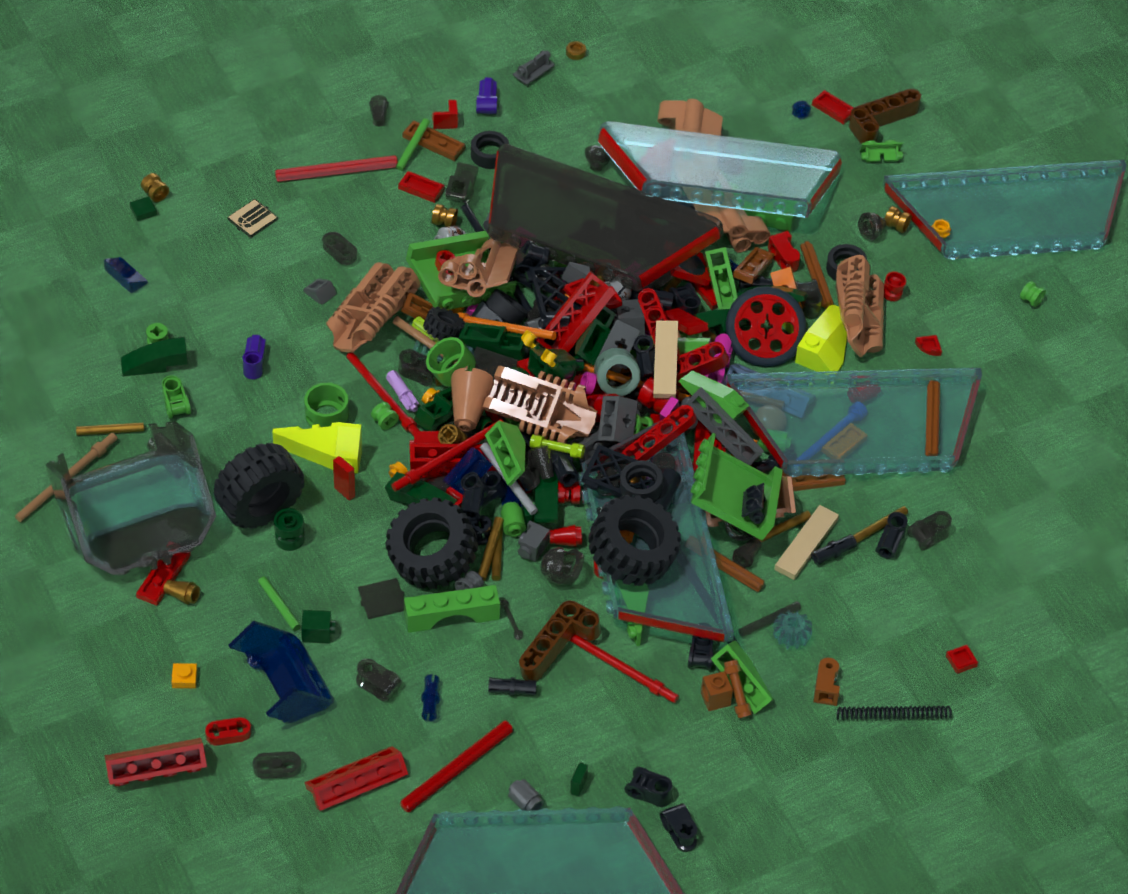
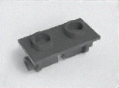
M542 50L533 60L520 65L518 70L512 75L525 85L530 84L555 66V64L549 61L551 57L550 52Z

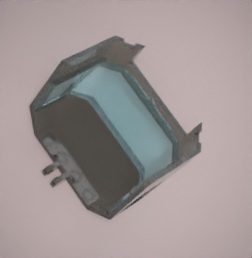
M176 421L165 423V427H158L157 423L149 424L155 450L72 478L70 477L63 453L57 456L58 461L56 463L55 461H50L46 464L52 489L74 550L85 562L112 575L121 576L129 573L130 569L136 567L144 568L150 566L152 570L158 569L157 560L159 559L163 560L165 565L171 564L173 554L181 551L182 553L191 552L196 546L202 544L216 518V513L194 436Z

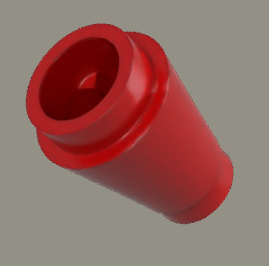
M574 524L550 530V544L573 547L581 545V526H575Z

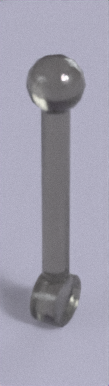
M503 599L500 602V606L504 608L513 627L514 638L521 640L523 632L518 629L508 607L509 602Z

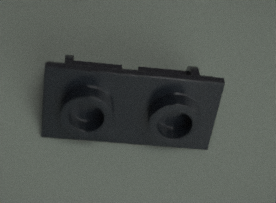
M764 483L750 486L743 492L742 517L749 516L755 524H760L764 521V513L762 512L766 500Z

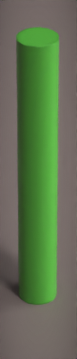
M423 118L396 165L398 170H404L430 124L428 119Z
M265 576L261 577L258 583L291 629L293 631L299 630L301 625L268 579Z

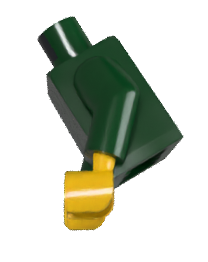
M526 330L521 336L523 343L530 347L528 370L536 377L543 371L546 372L545 379L548 374L553 375L552 383L556 376L561 378L560 382L563 379L573 381L575 372L583 371L584 361L582 358H574L563 349H543L538 343H533L537 337L529 330Z

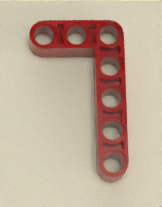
M646 288L639 293L638 302L655 344L656 321L654 319L659 318V321H668L655 290ZM716 341L682 355L677 345V371H680L676 376V386H681L679 380L692 370L705 376L726 367L729 363V356L723 344Z

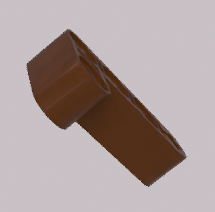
M907 89L856 106L851 110L849 129L861 144L871 140L877 142L879 127L918 113L921 93L916 89Z
M575 601L563 602L520 657L519 665L523 679L538 681L574 634L588 641L596 640L601 634L598 614Z

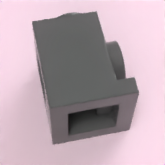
M529 521L527 533L523 532L519 538L518 544L520 548L518 554L524 559L536 562L549 544L550 530Z

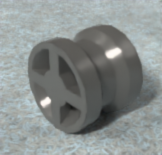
M468 571L464 578H460L455 583L456 590L484 587L483 579L475 571Z

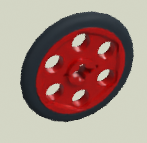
M756 287L741 294L732 303L725 323L726 334L732 342L731 347L735 353L744 361L760 367H775L792 359L797 353L798 344L807 331L806 318L799 303L790 294L773 287ZM759 302L762 305V312L754 313L751 310V304ZM774 304H781L784 308L783 314H774L772 306ZM767 315L768 325L772 326V328L767 331L765 339L764 328H761L760 325L765 323ZM742 319L748 320L751 324L750 329L747 331L741 330L739 321ZM784 323H790L793 326L791 334H785L782 331ZM750 339H757L760 342L758 350H752L749 347L748 342ZM771 341H779L782 346L781 350L778 352L772 351L770 348Z

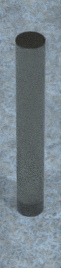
M796 601L738 629L741 637L747 636L800 610L801 605Z

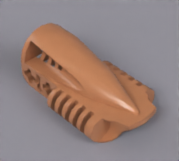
M856 255L841 261L837 266L836 292L841 320L847 332L848 342L859 357H863L867 351L876 353L882 350L884 327V283L878 275H869L870 265L863 255Z
M375 263L358 286L350 291V294L346 296V299L343 300L337 311L326 322L327 327L334 336L333 347L341 352H354L362 344L371 341L376 336V333L379 332L380 327L404 306L403 303L406 300V295L409 292L415 294L419 289L420 281L414 270L400 266L394 271L389 264Z
M503 366L497 367L494 375V385L490 395L485 398L482 406L483 410L520 422L519 430L524 432L527 427L526 433L529 435L535 429L534 435H541L542 433L546 440L549 434V440L555 441L558 436L557 442L567 443L568 438L589 436L595 426L598 411L587 403L586 386L579 384L575 390V382L571 381L568 386V380L563 379L560 385L561 378L556 376L552 383L553 375L548 374L545 379L546 372L543 371L535 378Z

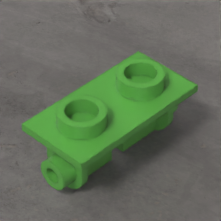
M873 140L862 143L859 150L861 152V160H865V162H880V155H883L884 162H897L903 158V153L900 151L903 142H897L896 140H888L885 143H877Z

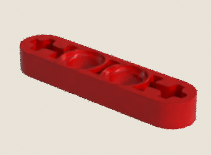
M689 405L678 407L626 447L622 454L629 457L633 455L634 459L639 461H647L696 422L697 416L693 408ZM666 427H673L670 433L663 434V430ZM649 440H655V444L652 447H645Z

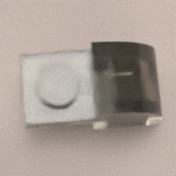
M458 162L454 176L450 175L445 192L447 200L464 204L470 203L479 171L478 166Z

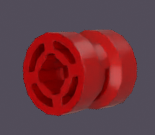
M889 272L886 275L884 281V298L886 300L898 301L901 298L906 285V278L903 274Z
M558 481V504H564L565 502L580 504V482H575L571 487H564Z

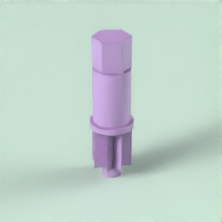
M392 370L388 372L386 379L398 395L400 402L409 412L411 410L416 412L419 402L413 395V392L409 390L397 371Z

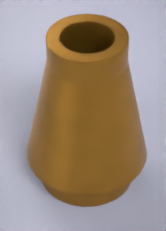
M167 580L164 585V593L175 597L185 604H194L199 598L200 587L195 582Z

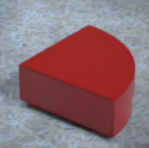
M937 335L916 337L915 344L922 352L932 356H941L942 350Z

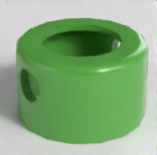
M449 337L437 342L430 349L426 358V365L428 370L443 386L451 387L452 373L468 366L466 371H472V368H475L476 360L460 339ZM443 354V359L438 363V355ZM458 360L452 367L448 368L452 362Z
M319 383L312 386L306 392L304 397L305 420L309 426L312 427V425L319 424L321 427H329L332 423L347 422L349 417L348 394L342 387L333 383ZM323 406L334 407L338 410L331 414L316 412L317 409Z

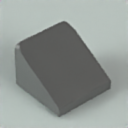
M569 262L562 275V279L571 283L585 278L590 272V266Z
M319 278L303 289L304 293L319 304H324L336 295L332 282Z

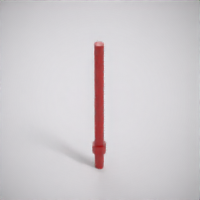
M354 352L348 353L347 359L380 398L384 402H388L392 410L399 415V420L402 422L401 426L406 432L414 436V431H420L414 419L406 415Z
M495 423L416 470L411 469L406 472L404 477L391 484L393 490L397 492L408 484L413 485L423 475L486 439L485 434Z
M575 634L569 640L648 687L649 691L656 696L661 695L673 703L677 702L679 695L666 688L665 684L661 681L649 678Z

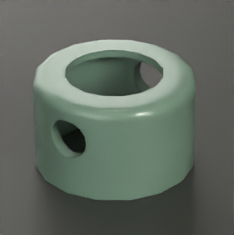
M611 348L602 352L597 357L594 364V373L600 388L606 394H617L623 397L632 393L637 388L640 381V369L630 352L622 348ZM616 364L626 365L632 372L631 378L620 386H610L606 380L608 370Z

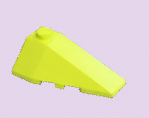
M834 304L829 306L808 329L797 346L795 363L835 379L843 366L847 332L841 320L839 306Z
M336 422L332 423L329 427H321L319 424H315L309 429H302L299 426L273 429V443L283 446L289 453L332 470L333 460L340 456L354 467L355 473H358L362 456V429L360 424Z

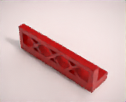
M589 272L544 329L556 332L557 339L553 345L547 344L544 338L538 337L536 341L546 349H563L569 352L616 291L592 272ZM592 279L600 284L594 292L587 293V285ZM583 298L584 305L582 308L574 310L573 303L575 300ZM570 315L568 326L560 327V319L563 316Z
M391 746L304 783L306 789L313 794L317 809L321 811L408 775L402 752Z

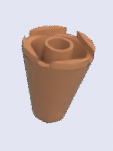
M460 368L452 373L451 388L454 425L463 432H469L476 428L484 411L482 406L485 398L492 391L494 385L493 376L486 371L478 368H472V371H465V368Z

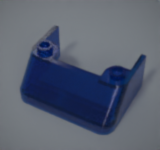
M254 620L228 645L230 649L245 653L248 664L253 669L258 668L265 671L280 700L266 712L268 717L285 723H294L321 712L334 703L333 696L305 647L294 634Z

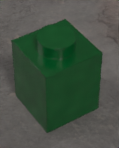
M303 610L302 642L330 644L331 634H335L336 620H331V611Z

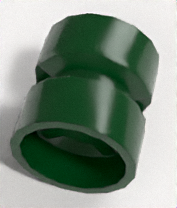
M282 509L274 517L275 542L282 550L294 551L299 549L305 540L304 518L296 509Z

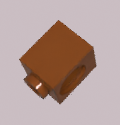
M725 671L703 676L701 695L708 712L731 706L733 689Z

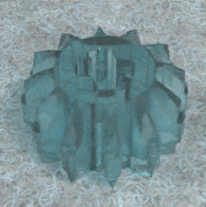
M789 609L786 614H779L778 619H775L773 624L774 638L778 639L779 645L785 643L787 649L790 645L798 649L799 645L805 646L812 636V623L810 620H807V614L799 615L798 610L792 613Z

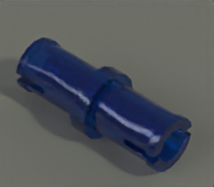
M433 674L425 676L424 692L421 694V701L423 702L421 717L425 721H427V714H429V721L436 720L437 704L440 702V694L438 693L440 678L435 675L434 682H432Z

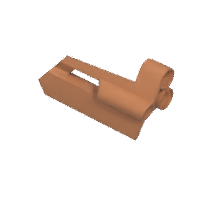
M696 99L662 101L659 105L657 122L670 127V130L675 129L673 169L681 162L683 146L687 141L693 142L691 163L696 164L700 170L708 171L711 168L716 170L723 117L704 108V105ZM673 171V177L676 178L677 183H678L679 186L682 188V186H681L679 180L677 179V177H676V175H675V173H674V171ZM705 182L713 195L714 183Z
M681 161L673 169L685 194L690 199V202L693 203L695 212L706 233L717 227L719 234L726 233L733 249L738 253L748 250L752 242L762 244L769 239L770 232L763 219L759 216H748L718 170L712 168L708 171L700 170L696 164ZM705 182H718L724 195L712 196Z
M489 239L482 245L481 249H477L475 254H465L445 261L439 271V281L449 287L467 290V293L472 297H480L487 288L499 286L509 281L517 252L522 243L520 240H509L501 244L498 239ZM491 248L486 263H481L484 251ZM445 270H450V271H452L454 274H453V275H450V274L446 273Z

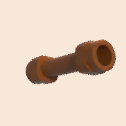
M738 660L724 662L725 674H729L737 703V706L734 708L738 718L752 715L750 703H746L738 673L741 669Z

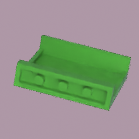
M486 231L409 244L406 261L417 275L420 285L433 307L451 310L477 305L482 300L486 302L495 289H499L513 298L517 285L516 281L487 288L480 297H472L467 293V290L449 287L439 281V271L435 266L437 253L441 250H447L452 252L455 257L475 254L477 249H481L482 245L489 239ZM489 249L484 251L481 263H486L490 253Z
M712 433L708 440L704 439L699 447L701 453L696 461L698 468L693 476L695 482L690 491L693 493L691 503L763 540L774 527L783 470L775 466L768 475L714 447L716 434ZM764 483V495L766 497L762 511L764 513V521L760 524H755L749 516L742 517L743 492L750 486Z

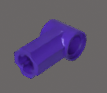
M485 77L480 81L476 114H497V82L490 77Z
M252 335L247 338L245 353L243 354V375L248 379H257L263 374L262 365L266 339L260 335Z

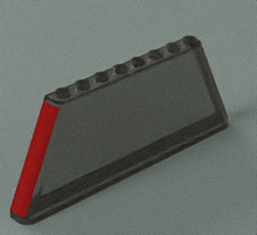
M502 144L496 154L488 224L489 237L495 241H501L520 249L526 241H533V244L549 248V260L568 266L569 262L590 266V272L608 282L615 280L620 282L625 288L640 291L718 241L723 235L722 222L712 215L509 144Z

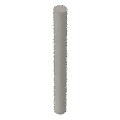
M487 442L483 443L480 449L505 480ZM517 481L509 486L530 515L538 511Z

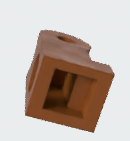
M824 658L819 663L814 703L837 706L840 686L834 685V683L837 681L839 663L833 658Z

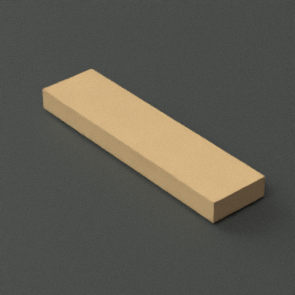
M656 320L653 398H676L678 321Z
M819 505L775 564L774 570L794 580L811 558V552L819 547L838 521L839 514Z

